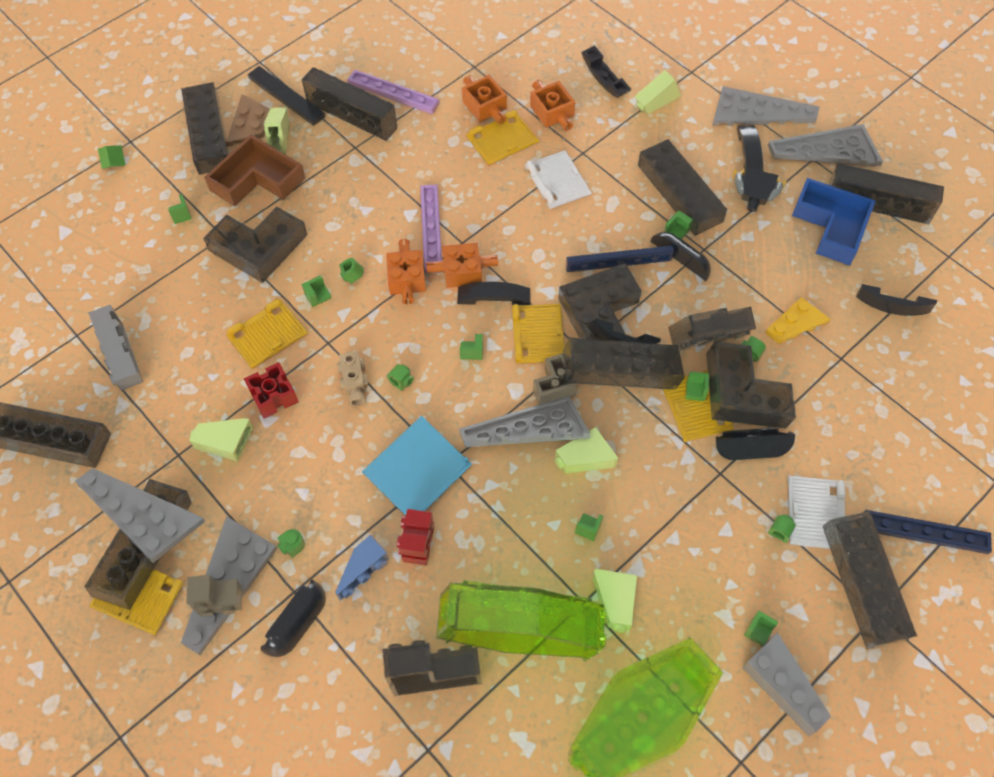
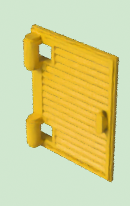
M511 110L504 114L506 116L504 123L498 124L497 121H494L485 126L478 125L469 129L466 137L487 165L493 164L539 142V139L518 115L516 110ZM513 117L516 122L510 124L508 119ZM480 133L482 137L476 140L474 135Z
M275 299L267 304L263 311L244 323L238 322L230 327L225 335L250 368L253 369L307 335L308 332L284 302ZM279 307L282 312L274 315L272 310ZM241 330L245 335L237 339L234 334Z
M514 304L512 306L516 364L545 362L546 358L564 353L566 358L561 304L523 306ZM520 312H525V318H520ZM523 350H528V356H523Z
M709 369L700 372L709 373V391L705 401L685 399L686 382L689 375L660 382L684 442L734 430L732 418L729 411L725 409L716 388V381ZM723 417L725 424L719 426L716 419Z
M118 554L89 607L156 636L184 582ZM121 566L128 568L126 574L118 571ZM164 584L172 587L170 592L162 590Z

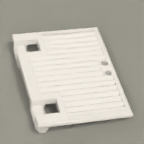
M566 150L533 162L529 160L525 164V168L530 170V176L542 197L547 199L549 209L592 194Z
M788 476L789 516L796 524L790 536V545L847 550L848 530L846 528L844 503L846 494L843 480ZM829 487L837 488L836 496L830 495ZM832 533H839L838 542L832 541Z

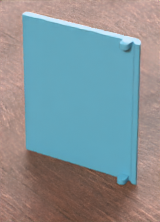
M421 416L371 462L362 473L406 516L407 509L425 511L472 463Z

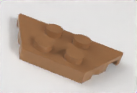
M241 95L227 138V145L233 146L234 142L244 141L250 135L258 139L264 138V122L270 108L245 95Z

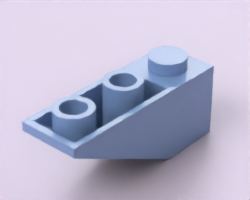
M371 535L355 547L335 592L340 601L351 596L355 591L354 588L360 583L364 584L367 582L375 570H380L387 564L389 559L387 552Z

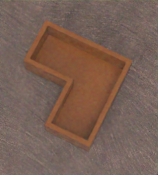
M250 135L204 178L211 192L236 206L257 185L284 200L306 177L302 164L255 136Z

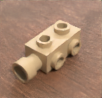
M350 351L339 355L340 362H337L339 374L342 373L343 378H340L341 389H345L346 393L350 394V405L361 406L365 403L364 394L361 391H365V385H368L367 375L362 373V369H365L364 358L359 357L358 351Z

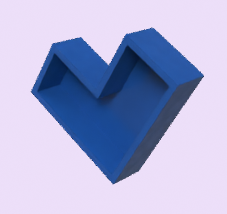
M807 178L792 216L825 227L815 254L850 266L858 251L875 200Z

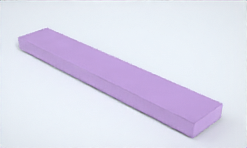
M354 70L347 79L348 85L433 114L440 104L437 98Z
M437 185L420 186L425 273H427L426 262L442 261Z

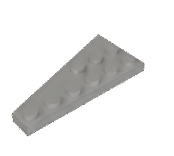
M723 86L712 126H718L719 123H727V125H733L734 123L758 125L778 122V124H785V121L815 123L819 106Z
M864 124L778 139L768 143V148L773 158L873 166H881L883 163Z
M570 396L459 429L465 447L590 439V432Z
M94 468L75 480L76 484L152 563L205 522L203 517Z
M226 516L205 575H210L215 581L238 579L242 585L243 597L278 548ZM192 610L181 643L198 655H201L230 614L219 612L213 613V616L202 617Z

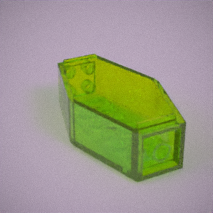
M464 580L462 583H450L440 594L436 639L446 640L445 643L455 642L502 653L583 658V661H587L603 650L606 645L604 625L606 624L607 615L604 612V605L592 602L591 598L563 595L532 587L501 586Z
M692 638L619 670L611 678L568 752V762L576 771L580 769L585 777H630L670 758L685 744L724 672ZM671 684H677L679 690L677 692L672 691ZM640 713H644L647 716L646 721L642 722L639 720L638 716ZM610 743L614 746L613 752L606 750L607 744Z

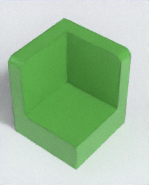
M122 145L98 148L102 169L125 166Z
M182 194L179 195L181 204L171 206L168 209L174 224L192 219Z
M678 210L666 223L664 232H671L682 239L690 231L693 219Z
M321 275L301 284L304 294L312 307L331 299V295L325 287Z
M475 334V342H461L460 359L483 360V334Z
M690 372L686 382L685 399L705 401L709 391V373Z
M583 513L576 525L575 534L594 541L602 524L603 515L599 514L598 519Z
M758 610L744 636L764 646L772 630L777 626L778 621Z

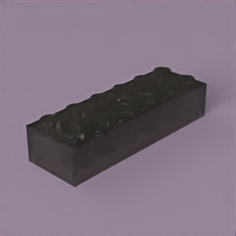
M314 67L301 79L306 100L320 110L385 141L398 129L395 106L391 102H387L376 95H372Z
M214 82L181 88L193 162L199 175L211 172L229 155L219 97Z
M669 139L640 152L638 167L675 212L679 210L693 219L690 231L694 236L724 222L728 209Z
M837 163L828 185L875 200L872 212L928 225L941 206L944 186Z
M569 337L563 349L567 383L677 389L685 378L678 345Z
M0 402L1 449L92 468L97 467L111 436V432L103 423Z
M149 479L143 491L185 510H188L192 503L187 490ZM119 529L84 587L92 598L131 610L159 559L152 563Z
M870 511L831 519L825 523L822 528L866 650L907 641L916 637V631Z

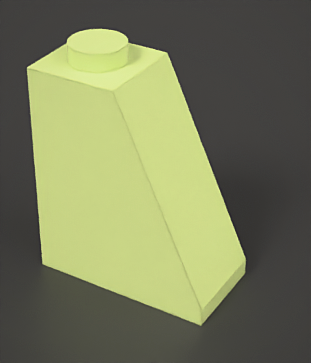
M664 70L635 96L636 106L640 111L644 110L647 114H650L680 98L681 94L676 80Z
M270 108L264 122L267 144L286 155L289 130L287 108Z
M247 418L199 423L195 430L191 432L189 441L196 450L238 462L253 430V426Z
M595 427L589 431L590 439H575L558 448L554 461L558 468H562L565 473L614 468L617 465L618 457Z
M595 569L593 582L608 628H613V631L619 633L630 631L637 575Z

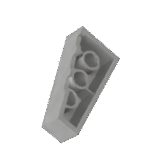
M107 305L88 312L96 337L100 342L101 352L106 358L104 360L105 364L112 373L109 376L113 385L117 384L122 391L142 383L143 380L124 325L112 306Z
M778 633L742 667L808 736L816 733L831 718L828 710Z

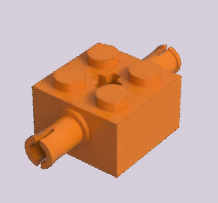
M471 75L466 76L463 79V83L466 86L462 87V102L479 122L492 116L498 124L504 123L506 116L502 111L507 109V94L490 75L477 81Z
M541 80L535 81L532 84L535 90L530 93V107L543 125L547 128L560 123L564 131L571 130L573 123L569 118L573 117L575 113L574 99L560 81L544 86Z
M403 239L398 241L399 252L386 253L388 286L390 295L402 294V303L408 305L407 298H409L410 305L414 303L413 293L426 292L422 250L410 251V241L404 239L405 245H403Z
M477 242L442 246V261L426 262L427 274L433 272L445 273L446 287L451 288L482 282L481 269L483 267L498 266V256L481 257Z

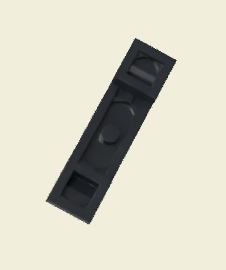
M595 45L582 51L581 54L586 65L606 91L615 97H620L631 91V88L624 79H618L605 64L603 54Z
M754 125L737 126L738 138L742 142L745 159L744 171L746 168L763 171L762 148L756 127Z
M507 282L466 284L458 287L457 304H476V301H512V305H530V288Z
M865 284L861 285L856 294L859 300L875 309L903 316L928 314L937 304V300L918 296L915 301L883 295L880 294L881 288Z
M598 318L587 324V328L599 339L621 349L641 350L661 342V338L648 334L635 338L613 331L614 323Z

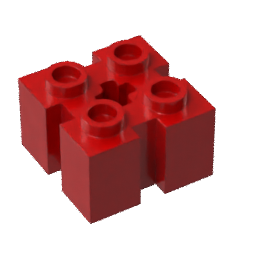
M279 362L265 368L266 373L262 375L256 372L243 378L263 419L277 413L276 408L282 405L286 409L299 402Z
M407 509L406 516L403 515L401 519L402 536L398 535L396 548H399L398 554L401 555L402 562L427 566L435 528L432 512Z

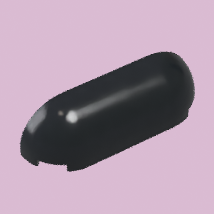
M660 232L651 238V242L657 247L673 245L674 252L672 257L703 280H708L711 272L710 262L698 250L671 232Z
M779 428L722 432V436H716V448L719 454L728 460L774 458L786 454L792 448L795 434L791 431L788 433L779 432Z
M311 580L309 586L303 585L266 633L265 637L268 640L260 647L264 654L271 657H281L295 648L324 608L326 596L319 583Z

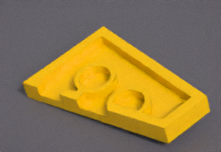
M801 297L769 326L765 333L778 344H782L798 337L803 332L814 330L819 325L829 323L831 319Z

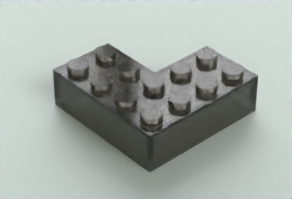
M276 206L254 230L226 214L203 239L208 251L264 283L308 234L304 221Z
M626 263L559 287L558 299L589 356L614 346L595 336L587 328V324L597 318L614 323L613 331L625 334L614 312L638 304L642 290Z
M750 306L727 311V308L688 315L668 328L673 349L679 348L681 351L696 345L698 347L705 346L714 341L715 343H720L731 338H743L750 335V331L756 329Z
M714 341L706 353L712 420L786 429L796 419L792 384L755 379L751 346Z
M418 640L411 642V645L402 646V644L397 643L382 649L385 679L394 696L482 684L477 647L473 648L472 645L461 646L459 650L453 651L449 648L437 650V653H432L430 643Z

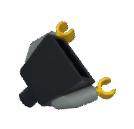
M746 168L745 172L744 169L741 172H737L734 169L733 172L737 191L742 195L741 200L748 201L747 210L751 212H756L759 204L765 205L767 201L775 199L781 193L787 181H779V175Z

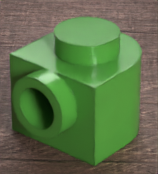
M348 258L339 264L341 269L340 275L344 281H349L352 284L362 277L364 268L355 259Z
M752 335L748 341L744 340L739 347L740 355L749 362H757L766 349L765 344Z
M397 364L387 374L389 382L401 391L410 386L414 380V377L410 374V369L403 364Z
M778 515L768 534L787 544L796 524L790 516Z
M289 529L277 537L280 542L277 546L284 555L288 553L293 558L304 549L305 541L301 533L296 529Z

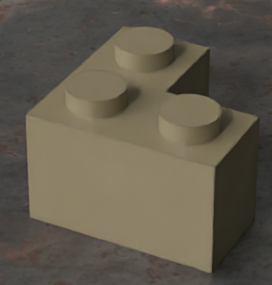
M564 353L546 358L545 372L547 376L535 379L533 382V392L538 405L566 396H570V398L576 396L577 384Z
M210 575L187 577L186 603L202 617L213 616V613L222 612V614H233L237 610H242V585L238 579L215 581Z

